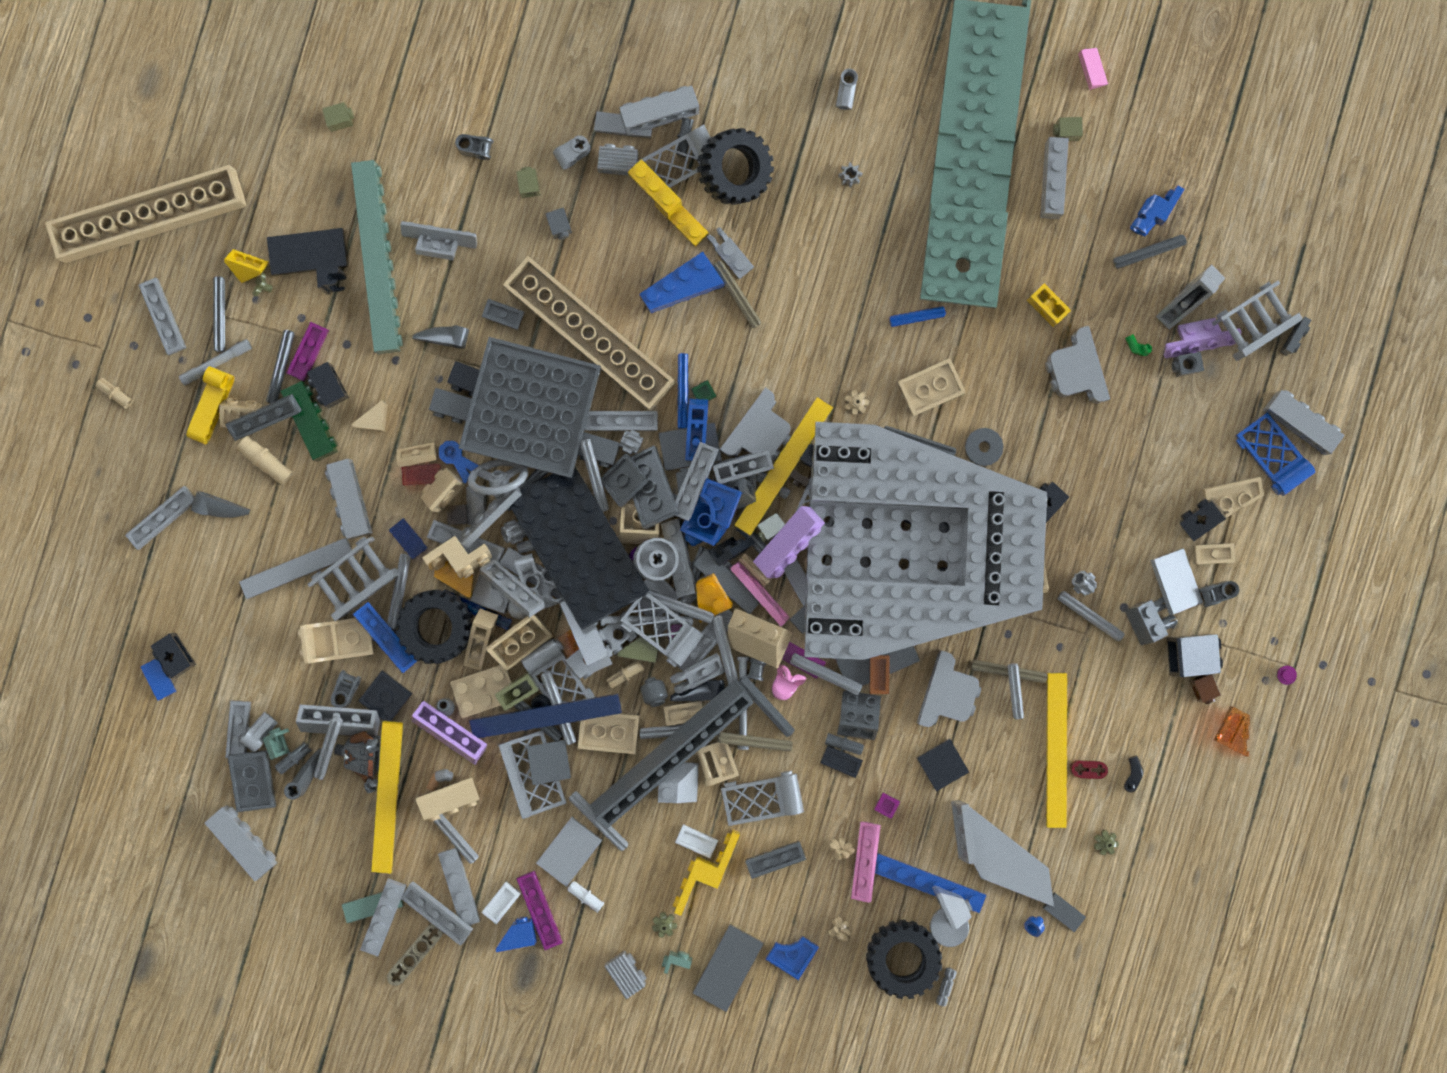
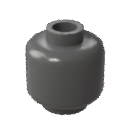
M655 677L646 679L644 681L645 684L640 688L644 703L651 707L664 704L668 697L664 682L656 680Z

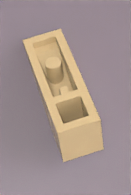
M480 609L471 627L463 663L464 666L482 671L488 653L485 648L491 643L498 619L497 614Z

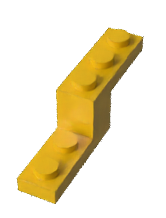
M642 159L627 172L655 201V207L694 247L709 234L682 206V200Z
M732 829L731 834L727 833L723 844H726L725 849L719 852L716 859L718 865L696 856L695 861H690L687 871H690L688 878H683L680 886L682 893L680 897L676 895L672 907H675V914L682 915L696 880L718 889L740 832Z

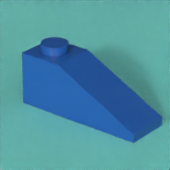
M689 398L685 460H693L700 442L706 444L708 400Z

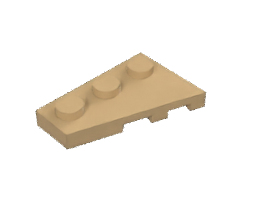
M1259 476L1202 489L1204 499L1209 500L1213 498L1225 513L1226 518L1240 508L1246 507L1264 496L1262 481Z

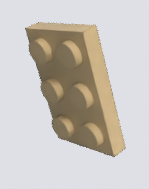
M950 358L897 382L913 417L966 393Z
M499 665L451 681L450 684L461 717L465 718L501 706L495 694L512 682L509 672Z
M621 713L581 720L578 749L636 754L639 715Z

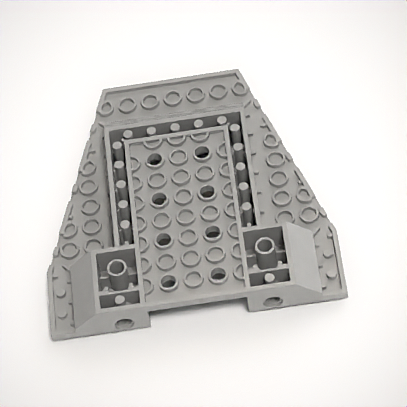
M815 422L810 507L822 520L826 516L832 517L834 524L831 527L823 525L820 533L812 537L808 545L804 614V657L865 660L1042 610L1047 492L876 425ZM869 518L872 521L870 529L863 528V519ZM903 520H907L911 524L908 531H903L900 527ZM941 522H946L949 525L948 532L942 533L939 530ZM824 555H830L832 558V563L829 566H825L821 562ZM864 556L868 557L871 562L867 568L860 565V559ZM902 558L907 559L909 562V566L905 570L901 569L898 565ZM941 560L947 563V569L944 572L939 571L937 568V563Z

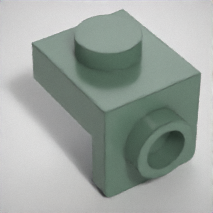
M280 727L269 731V736L262 738L271 760L290 752L283 734L289 732L288 728L282 731Z
M670 951L669 956H664L661 967H665V974H668L670 964L690 969L692 957H689V954L683 951H678V953Z

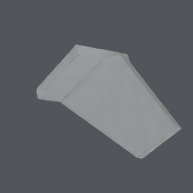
M960 800L951 801L958 858L968 864H973L980 878L1054 907L1049 868L969 807V804Z

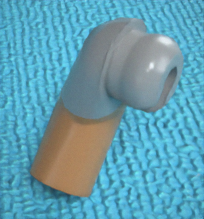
M448 769L434 772L426 788L436 791L439 782L445 780L450 782L453 779V773Z

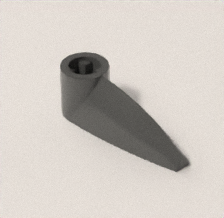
M460 326L434 327L414 334L412 339L465 349L469 329Z
M197 491L191 510L195 513L223 518L240 517L250 513L248 508L201 491Z
M321 748L307 760L292 782L285 786L284 794L288 799L295 800L303 796L314 778V771ZM294 786L297 787L298 791L295 794L293 793L294 789L292 788Z

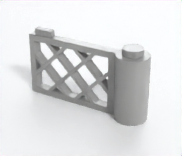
M702 125L642 158L644 162L649 159L657 161L655 173L659 162L670 165L667 177L657 174L659 177L666 178V185L668 179L673 181L667 185L670 188L697 173V169L690 170L686 168L688 158L691 157L698 160V156L703 154L701 148L703 145L708 144L707 140L711 137L705 125ZM685 139L690 146L688 154L676 151L678 143ZM676 145L675 150L669 149L670 147ZM691 150L694 156L689 155ZM663 151L674 152L671 163L660 160ZM676 153L687 156L684 167L673 164ZM659 154L658 159L652 158ZM672 166L683 169L681 177L677 180L669 177ZM685 170L690 171L688 174L684 175Z
M651 594L645 595L650 599L651 608L640 609L642 597L634 601L621 617L620 621L623 623L620 626L629 633L633 630L668 658L666 661L670 665L681 667L704 635ZM663 609L666 620L656 621L654 610ZM651 610L653 621L642 623L641 611ZM638 612L639 623L631 624L626 620L630 613ZM677 620L682 624L678 632H671L669 621ZM666 622L668 633L657 634L656 623ZM653 624L654 635L646 636L643 632V625ZM668 636L669 644L665 649L659 646L658 637Z
M550 639L521 660L543 695L548 697L547 691L543 687L544 683L540 682L537 675L541 672L550 671L552 676L553 674L564 676L562 687L556 686L557 689L561 690L560 697H562L563 690L574 692L572 701H575L576 693L585 695L587 699L595 697L591 689H586L580 679L578 680L567 665L565 674L554 671L557 662L561 660L565 662L567 659L562 652L565 648L559 639ZM566 677L575 679V690L564 687Z
M792 770L781 772L779 777L737 785L736 781L724 783L725 787L721 788L728 826L780 816L796 815L804 812L797 774L792 773ZM775 782L776 791L771 796L763 788L767 783ZM753 786L759 790L754 799L744 794L747 787ZM735 790L740 794L735 803L728 799L726 791ZM760 793L770 798L765 807L755 801ZM741 796L751 801L746 811L736 805ZM773 800L779 804L780 812L772 813L766 808ZM753 803L762 809L759 816L754 817L748 813ZM734 807L744 813L741 819L732 821L731 811Z

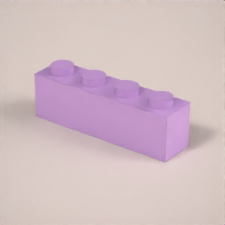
M801 506L753 562L767 578H779L785 572L784 569L796 560V555L809 545L810 539L820 533L821 527L825 524L824 521L811 507Z
M425 701L420 704L412 715V722L474 765L486 750V743Z

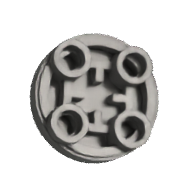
M942 909L934 913L929 923L932 936L937 943L945 947H955L961 944L969 933L968 921L953 931Z

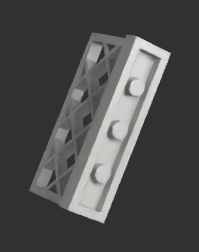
M542 730L498 744L522 819L566 804L559 781H553L551 786L545 783L541 784L550 788L545 798L535 794L539 784H536L533 792L524 788L526 779H531L528 776L530 768L527 774L519 771L518 765L521 759L529 763V760L523 758L527 746H530L529 743L533 737L540 735L542 744L547 743ZM519 742L525 745L521 756L513 753L512 744ZM514 756L519 758L517 763ZM551 790L559 793L561 801L552 803L547 800ZM533 796L543 800L540 808L532 811L530 802Z

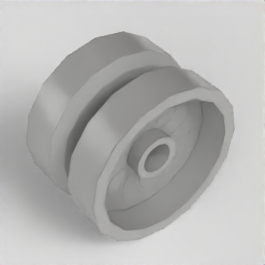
M652 538L644 541L637 547L634 553L633 564L642 578L649 581H661L669 578L675 572L678 566L679 555L671 542L663 538ZM653 556L658 557V559H659L658 563H656V564L653 563V562H654V558H652Z

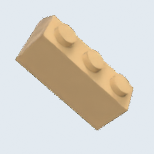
M735 608L728 625L730 648L775 668L779 667L793 632Z
M534 614L530 618L528 616L485 649L508 671L553 635L545 622L537 614Z
M472 777L416 798L423 820L428 819L429 822L440 819L439 815L447 812V815L459 811L458 807L463 805L466 808L477 805L476 801L479 800Z

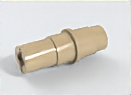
M248 436L243 438L236 447L252 463L253 467L259 468L265 474L267 473L281 486L293 474L291 470L269 452L268 448H263Z

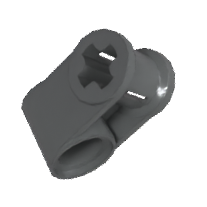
M461 134L456 138L455 144L461 155L481 160L491 159L489 154L491 145L494 143L493 139ZM467 141L470 145L467 148H461V143Z
M1223 581L1198 589L1199 592H1202L1205 601L1204 607L1219 604L1239 594V586L1233 581ZM1228 584L1232 587V592L1229 595L1224 590Z
M342 670L330 699L331 704L339 708L349 706L360 684L361 677L347 674L345 670ZM340 694L345 696V702L342 705L337 701V697Z

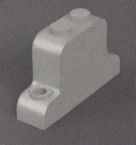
M1211 264L1193 279L1156 317L1170 330L1213 295L1225 277Z
M1089 326L1082 327L1071 335L1073 346L1051 353L1047 358V362H1045V367L1052 377V381H1050L1053 392L1056 391L1058 396L1067 397L1086 392L1089 401L1098 404L1110 400V396Z
M765 387L720 448V451L726 456L737 457L742 449L749 454L769 450L771 459L774 461L780 453L778 448L781 444L786 445L792 436L789 435V423L771 411L776 401L774 400V394Z
M938 651L916 722L919 725L925 727L936 725L939 715L962 722L974 715L976 706L973 704L975 698H978L981 692L979 681L973 676L954 671L956 659L948 652Z

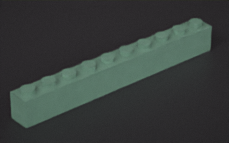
M374 160L353 162L351 166L374 352L377 354L401 352L400 346H403L402 336L398 334L400 318L396 316L398 301L393 293V290L396 289L395 279L391 277V271L394 270L392 259H389L391 244L389 240L387 241L386 233H389V227L384 219L387 210L385 203H382L384 187L383 184H380L379 178L382 177L381 166H378Z

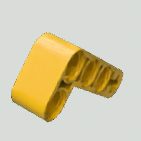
M211 366L207 367L203 375V382L207 384L188 427L187 438L204 445L210 441L220 417L219 405L228 398L234 384L235 377Z

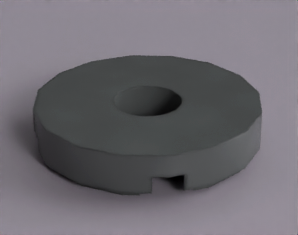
M977 429L970 433L966 439L965 453L969 460L976 465H992L999 460L1003 453V441L1000 435L992 429ZM981 442H986L989 445L987 452L980 451L979 444Z

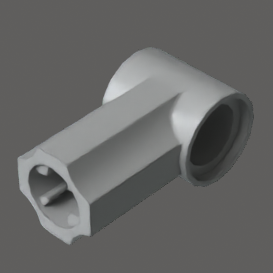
M853 69L844 70L840 77L836 107L842 110H852L858 75ZM851 76L854 81L846 83L844 77Z
M263 712L251 727H247L241 733L238 741L252 752H255L263 744L262 738L266 737L278 722L269 714Z

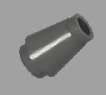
M442 698L436 703L435 709L448 717L454 712L455 705L451 699ZM442 703H447V707L445 709H441L440 705Z

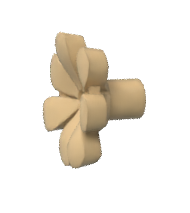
M857 390L851 391L852 396H845V401L848 402L845 405V409H852V415H857L858 411L861 413L866 412L864 406H868L870 402L868 399H864L866 396L864 392L858 394Z
M839 838V842L836 839L831 840L830 850L835 851L834 857L837 860H841L842 857L847 859L855 851L851 843L845 844L844 838Z
M837 917L832 921L834 927L829 930V935L831 937L837 936L838 940L847 942V936H851L850 931L846 929L849 926L848 922L844 921L842 923V918Z

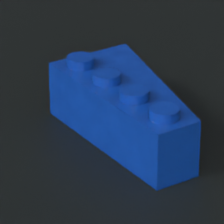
M701 252L639 295L652 314L674 306L677 303L724 288V282L704 252Z

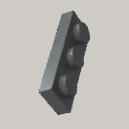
M799 840L745 859L751 879L799 863L806 860Z

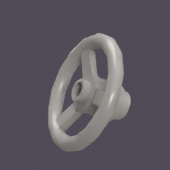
M499 459L488 461L479 465L470 473L468 486L476 493L493 495L495 499H498L501 494L514 490L523 484L528 476V470L526 466ZM497 466L513 467L506 472L496 470L490 473L486 471ZM520 472L519 477L509 483V479ZM477 476L488 480L490 487H482L476 484Z

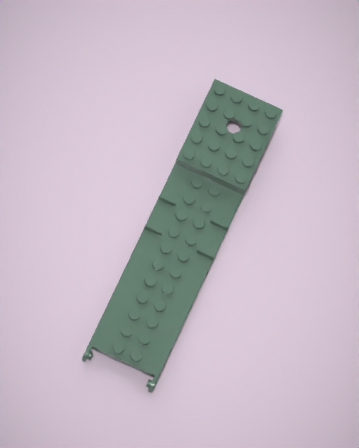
M953 0L928 213L929 225L920 300L997 308L1008 218L1006 207L1031 0H1022V6L1025 7L970 0ZM966 259L970 264L969 270L965 273L959 272L956 268L957 260Z

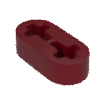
M1075 760L1070 765V772L1078 778L1103 779L1108 774V767L1101 761ZM1080 764L1082 767L1087 768V771H1080V774L1075 771V767H1078ZM1098 765L1103 768V772H1100L1098 775L1097 772L1091 771V768H1098Z

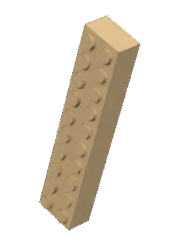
M226 165L45 222L56 259L68 263L247 207L236 170L230 165Z
M529 256L523 260L503 284L506 290L593 364L600 365L601 370L647 410L651 411L674 385L675 381Z

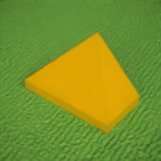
M234 249L224 259L225 264L241 283L260 275L269 265V261Z

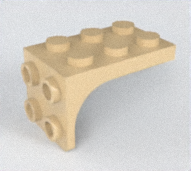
M355 618L300 625V629H298V639L302 642L300 657L301 660H304L305 664L375 654L372 637Z

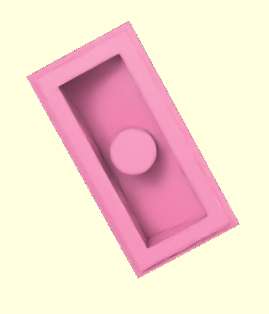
M1097 48L1081 50L1078 55L1089 90L1108 85Z

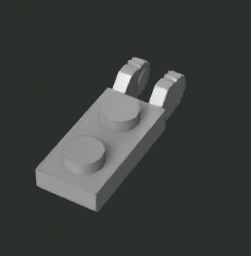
M718 227L716 229L717 234L725 242L719 246L713 236L709 235L707 239L715 248L716 253L740 280L754 266L732 239L728 238L726 233Z
M716 653L683 670V672L676 673L670 677V680L674 684L684 679L687 680V682H681L674 687L675 692L679 694L724 673L725 670L719 655Z

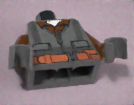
M362 731L351 735L345 745L336 744L334 755L343 756L344 767L360 776L365 783V791L372 793L377 790L375 786L378 785V780L373 779L379 769L381 736H371L367 732Z

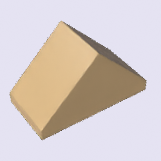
M381 400L352 423L353 427L361 430L385 432L388 405Z

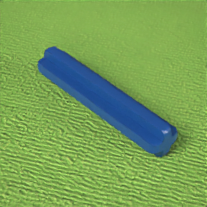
M941 306L891 316L889 322L891 327L942 318L945 317L946 311Z

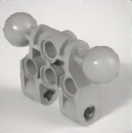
M532 553L514 559L521 583L544 602L545 608L564 601L562 596L559 599L552 598V592L557 588L553 581L545 579L547 573L545 568L542 571L538 570ZM536 578L537 585L529 588L527 585L528 579ZM509 602L508 611L513 618L521 620L527 617L514 603Z

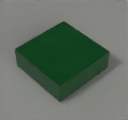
M708 380L691 388L696 399H704L709 402L717 397Z

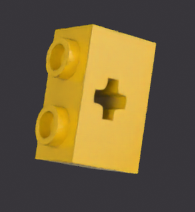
M1045 283L1026 300L1052 327L1056 326L1071 311Z

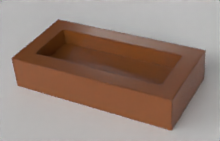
M879 655L870 658L869 694H889L890 655Z

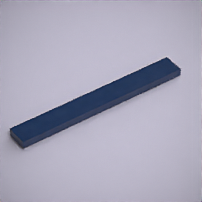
M617 693L475 718L469 722L472 734L477 738H484L621 714L622 709Z

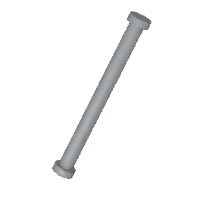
M607 616L600 620V626H605V624H622L623 622L620 621L622 616ZM628 616L626 619L631 624L639 623L638 616ZM642 616V623L653 621L652 616ZM655 616L656 621L666 620V616ZM679 616L689 625H693V617ZM677 620L669 621L670 624H681Z
M737 657V661H739V679L747 676V661H749V657ZM747 709L739 715V735H747ZM737 745V749L749 750V746Z

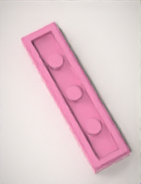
M739 561L730 568L780 626L788 621L789 616L756 578L753 575L750 576V572Z
M860 822L851 899L868 903L872 900L881 826L879 824Z

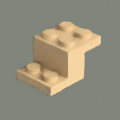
M454 536L422 558L431 571L441 569L445 566V562L448 561L461 579L463 577H470L476 568L488 564L492 555L485 544L467 554L456 536Z

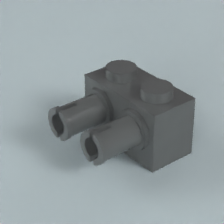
M1163 597L1154 602L1149 600L1138 603L1125 610L1140 645L1154 643L1168 635L1166 630L1177 625V620L1171 621L1176 618L1174 615H1168L1163 619L1160 618L1158 612L1167 609L1166 604H1162L1165 602Z

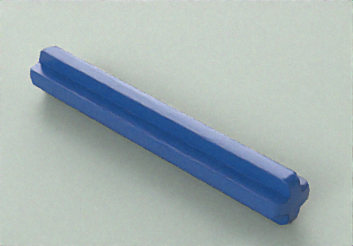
M680 353L678 354V428L684 429L687 428L688 354Z

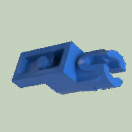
M1178 185L1173 190L1170 189L1164 199L1156 194L1146 199L1137 214L1138 218L1133 221L1130 229L1136 234L1146 237L1156 224L1161 226L1166 222L1182 195L1184 188Z

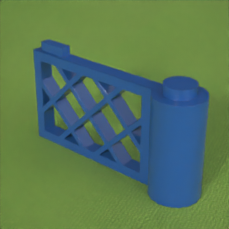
M1268 412L1236 435L1238 438L1235 440L1242 450L1246 448L1272 481L1271 488L1277 495L1285 496L1315 474L1313 465L1300 454ZM1264 419L1270 424V432L1259 430L1260 422ZM1246 432L1256 433L1255 442H1247L1242 435ZM1259 433L1269 435L1268 445L1258 443ZM1273 435L1280 436L1282 447L1272 445ZM1257 447L1267 448L1266 458L1258 456ZM1271 449L1281 450L1280 460L1270 459ZM1292 451L1296 459L1292 462L1284 461V452ZM1269 462L1279 463V471L1274 475L1269 470Z

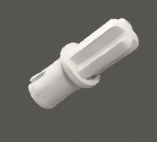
M573 881L568 887L570 893L580 899L582 904L584 902L596 911V913L604 905V902L591 894V890L587 891L577 882Z

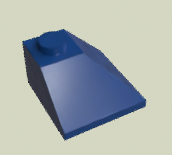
M699 497L690 521L684 520L680 531L715 546L728 528L710 522L711 513L709 505L703 498Z

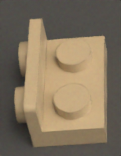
M237 398L225 399L219 405L220 427L227 428L225 426L227 422L263 407V404L253 400L245 402L238 401Z

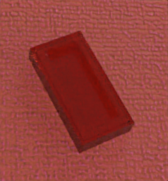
M441 464L401 467L403 486L432 484L436 480L434 476L441 470Z

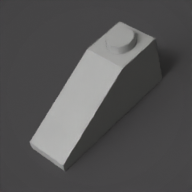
M769 450L713 463L717 482L721 484L774 469Z

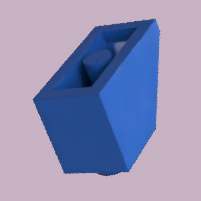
M517 918L498 944L496 953L535 945L537 939L532 918Z

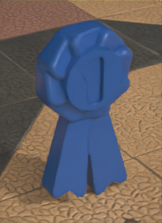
M445 441L439 447L440 459L446 464H454L463 482L466 484L470 475L466 468L472 472L479 465L463 457L462 450L459 449V444L455 441Z

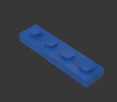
M369 602L352 614L401 673H404L417 662V660L413 659V655H408L405 652L406 648L404 646L401 647L399 643L401 640Z

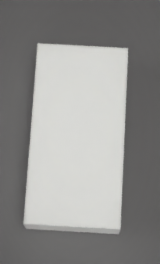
M684 824L675 843L708 858H711L718 842L717 839Z
M506 881L481 913L497 924L521 892Z

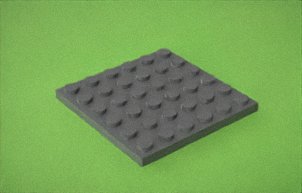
M488 337L459 449L572 478L601 366Z

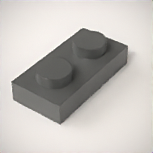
M488 299L482 317L519 330L525 312Z
M1303 317V320L1295 324L1280 353L1287 356L1297 352L1301 345L1299 341L1310 330L1309 324L1312 321L1311 319Z

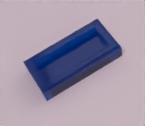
M405 518L389 529L390 533L412 560L428 549V546Z

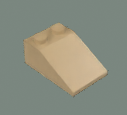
M447 468L439 470L434 476L436 480L431 485L427 484L422 490L423 495L421 499L431 511L441 513L466 485Z

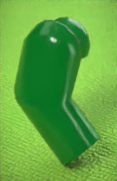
M1134 334L1125 338L1133 354L1148 356L1152 352V346L1150 344L1138 343Z

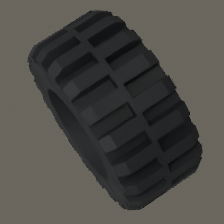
M733 128L717 133L707 140L708 144L703 145L701 148L703 154L699 155L697 160L701 162L700 166L697 167V173L701 172L702 176L699 178L701 184L704 183L706 185L704 188L706 193H712L711 197L715 200H720L721 203L736 205L755 200L768 189L766 184H770L772 181L770 173H774V166H771V161L774 160L773 155L769 156L768 151H770L768 145L763 144L764 139L761 136L755 137L756 133L751 130L746 132L744 128ZM732 148L742 152L749 165L748 176L741 185H734L728 181L722 170L724 154Z
M428 590L408 599L405 602V606L400 609V618L396 621L399 629L396 630L397 636L400 635L401 641L399 643L401 647L404 646L406 648L405 652L408 655H413V659L418 662L424 661L425 664H440L459 656L467 648L472 627L471 618L473 616L467 610L468 605L465 602L463 603L458 595L451 594L452 592L447 590ZM433 608L443 610L449 616L452 623V632L449 639L438 645L425 641L419 631L421 615Z
M899 920L896 923L894 921L889 922V925L886 927L882 925L878 933L874 932L871 937L872 941L867 946V967L873 981H875L880 990H884L889 996L895 995L897 999H903V996H907L908 999H914L916 994H919V996L924 995V990L927 988L931 990L934 987L932 983L934 980L938 981L940 977L938 973L942 971V953L938 943L924 926H920L914 921L906 922V920ZM901 942L915 944L922 954V961L918 969L906 976L893 974L886 965L888 951L894 945Z

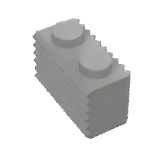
M614 144L600 146L597 166L598 173L629 176L627 172L638 163V150L628 145L623 146V148H616Z
M624 950L605 963L604 967L625 999H628L645 987V980L647 978L641 969L637 970L635 967L636 961L632 954H627Z

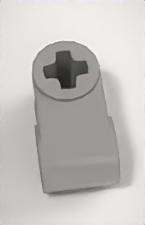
M576 136L567 143L557 147L553 151V155L562 169L565 170L590 153L591 147L584 136ZM582 144L584 148L580 149L578 145Z

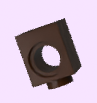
M1212 674L1200 675L1189 680L1198 702L1210 704L1216 701V697L1221 696Z

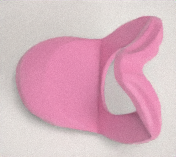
M780 664L772 685L773 696L779 700L789 699L798 686L804 684L806 677L799 674L791 676L790 670Z

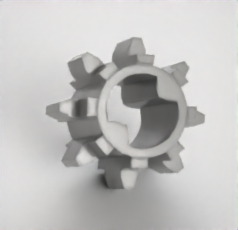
M849 162L848 167H841L842 173L838 175V178L843 179L842 185L849 184L851 188L853 183H860L858 178L863 173L858 171L859 165L852 166L851 162ZM851 172L855 177L849 178V175H846V173Z
M625 431L619 447H622L626 453L632 454L633 452L637 454L643 438L636 431Z
M518 521L506 522L501 527V535L506 543H518L523 541L522 538L526 536Z
M1080 571L1074 574L1072 584L1075 586L1073 589L1078 594L1082 593L1086 596L1093 593L1095 588H1097V582L1094 580L1096 577L1091 572Z

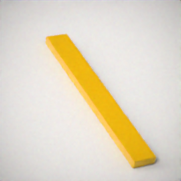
M818 397L816 398L775 461L774 469L768 472L755 492L756 502L746 506L735 523V527L751 536L800 460V457L815 437V422H824L833 409L832 406Z
M1047 673V828H1067V673Z
M382 722L371 872L388 874L392 872L403 723Z

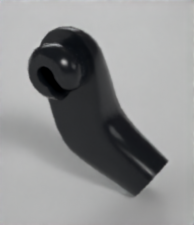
M1137 755L1128 758L1131 774L1124 784V789L1129 793L1137 790L1144 774Z

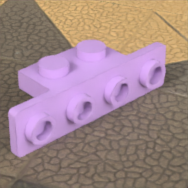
M1216 318L1178 325L1177 331L1181 341L1167 343L1165 345L1164 357H1177L1184 354L1197 353L1198 351L1212 350L1217 347L1231 346L1236 344L1229 331L1222 332L1218 324L1212 325Z

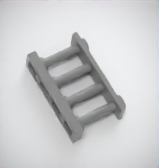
M1279 281L1273 284L1267 282L1259 288L1261 290L1259 293L1229 312L1225 309L1217 314L1218 319L1212 322L1214 326L1222 321L1235 340L1239 350L1233 354L1236 361L1248 356L1303 320L1300 313L1294 316L1288 314L1272 289L1280 284ZM1266 294L1281 317V324L1273 323L1258 300L1260 296ZM1249 303L1253 305L1267 327V333L1264 335L1262 332L1259 333L1243 308ZM1237 312L1253 337L1251 338L1253 340L1252 343L1249 344L1244 341L1229 316Z
M363 537L355 543L357 547L324 572L319 571L311 577L312 581L308 583L309 587L318 584L333 603L335 612L331 614V617L334 621L343 618L400 575L396 568L386 569L370 548L369 544L375 540L373 537L367 539ZM361 550L364 551L380 573V578L376 581L369 578L354 557ZM348 561L365 584V589L362 592L356 591L339 569L345 562ZM332 572L350 595V601L346 604L339 600L324 580Z

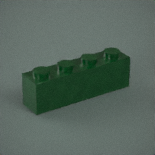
M300 381L281 390L283 398L293 394L302 410L292 417L312 460L318 462L337 453V441L328 432L330 426L327 420L321 417L320 412H322V409L317 401L314 402L312 397L314 392L311 386Z

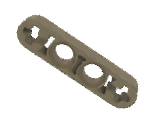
M431 923L387 974L388 982L393 986L402 984L439 941L444 932L438 928L437 933L439 936L435 934L431 940L426 938L432 932L430 928H437ZM418 942H425L427 950L424 952L417 949ZM405 957H413L414 965L407 966L404 963ZM402 968L404 971L399 976L400 979L394 980L393 973L396 974Z

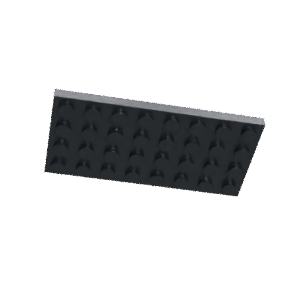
M576 466L572 478L551 474L520 491L521 496L510 508L581 630L650 593Z

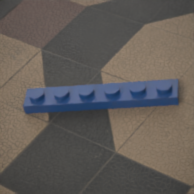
M877 853L875 874L933 896L936 895L932 887L938 886L961 895L964 900L968 899L972 911L980 913L986 898L985 893Z

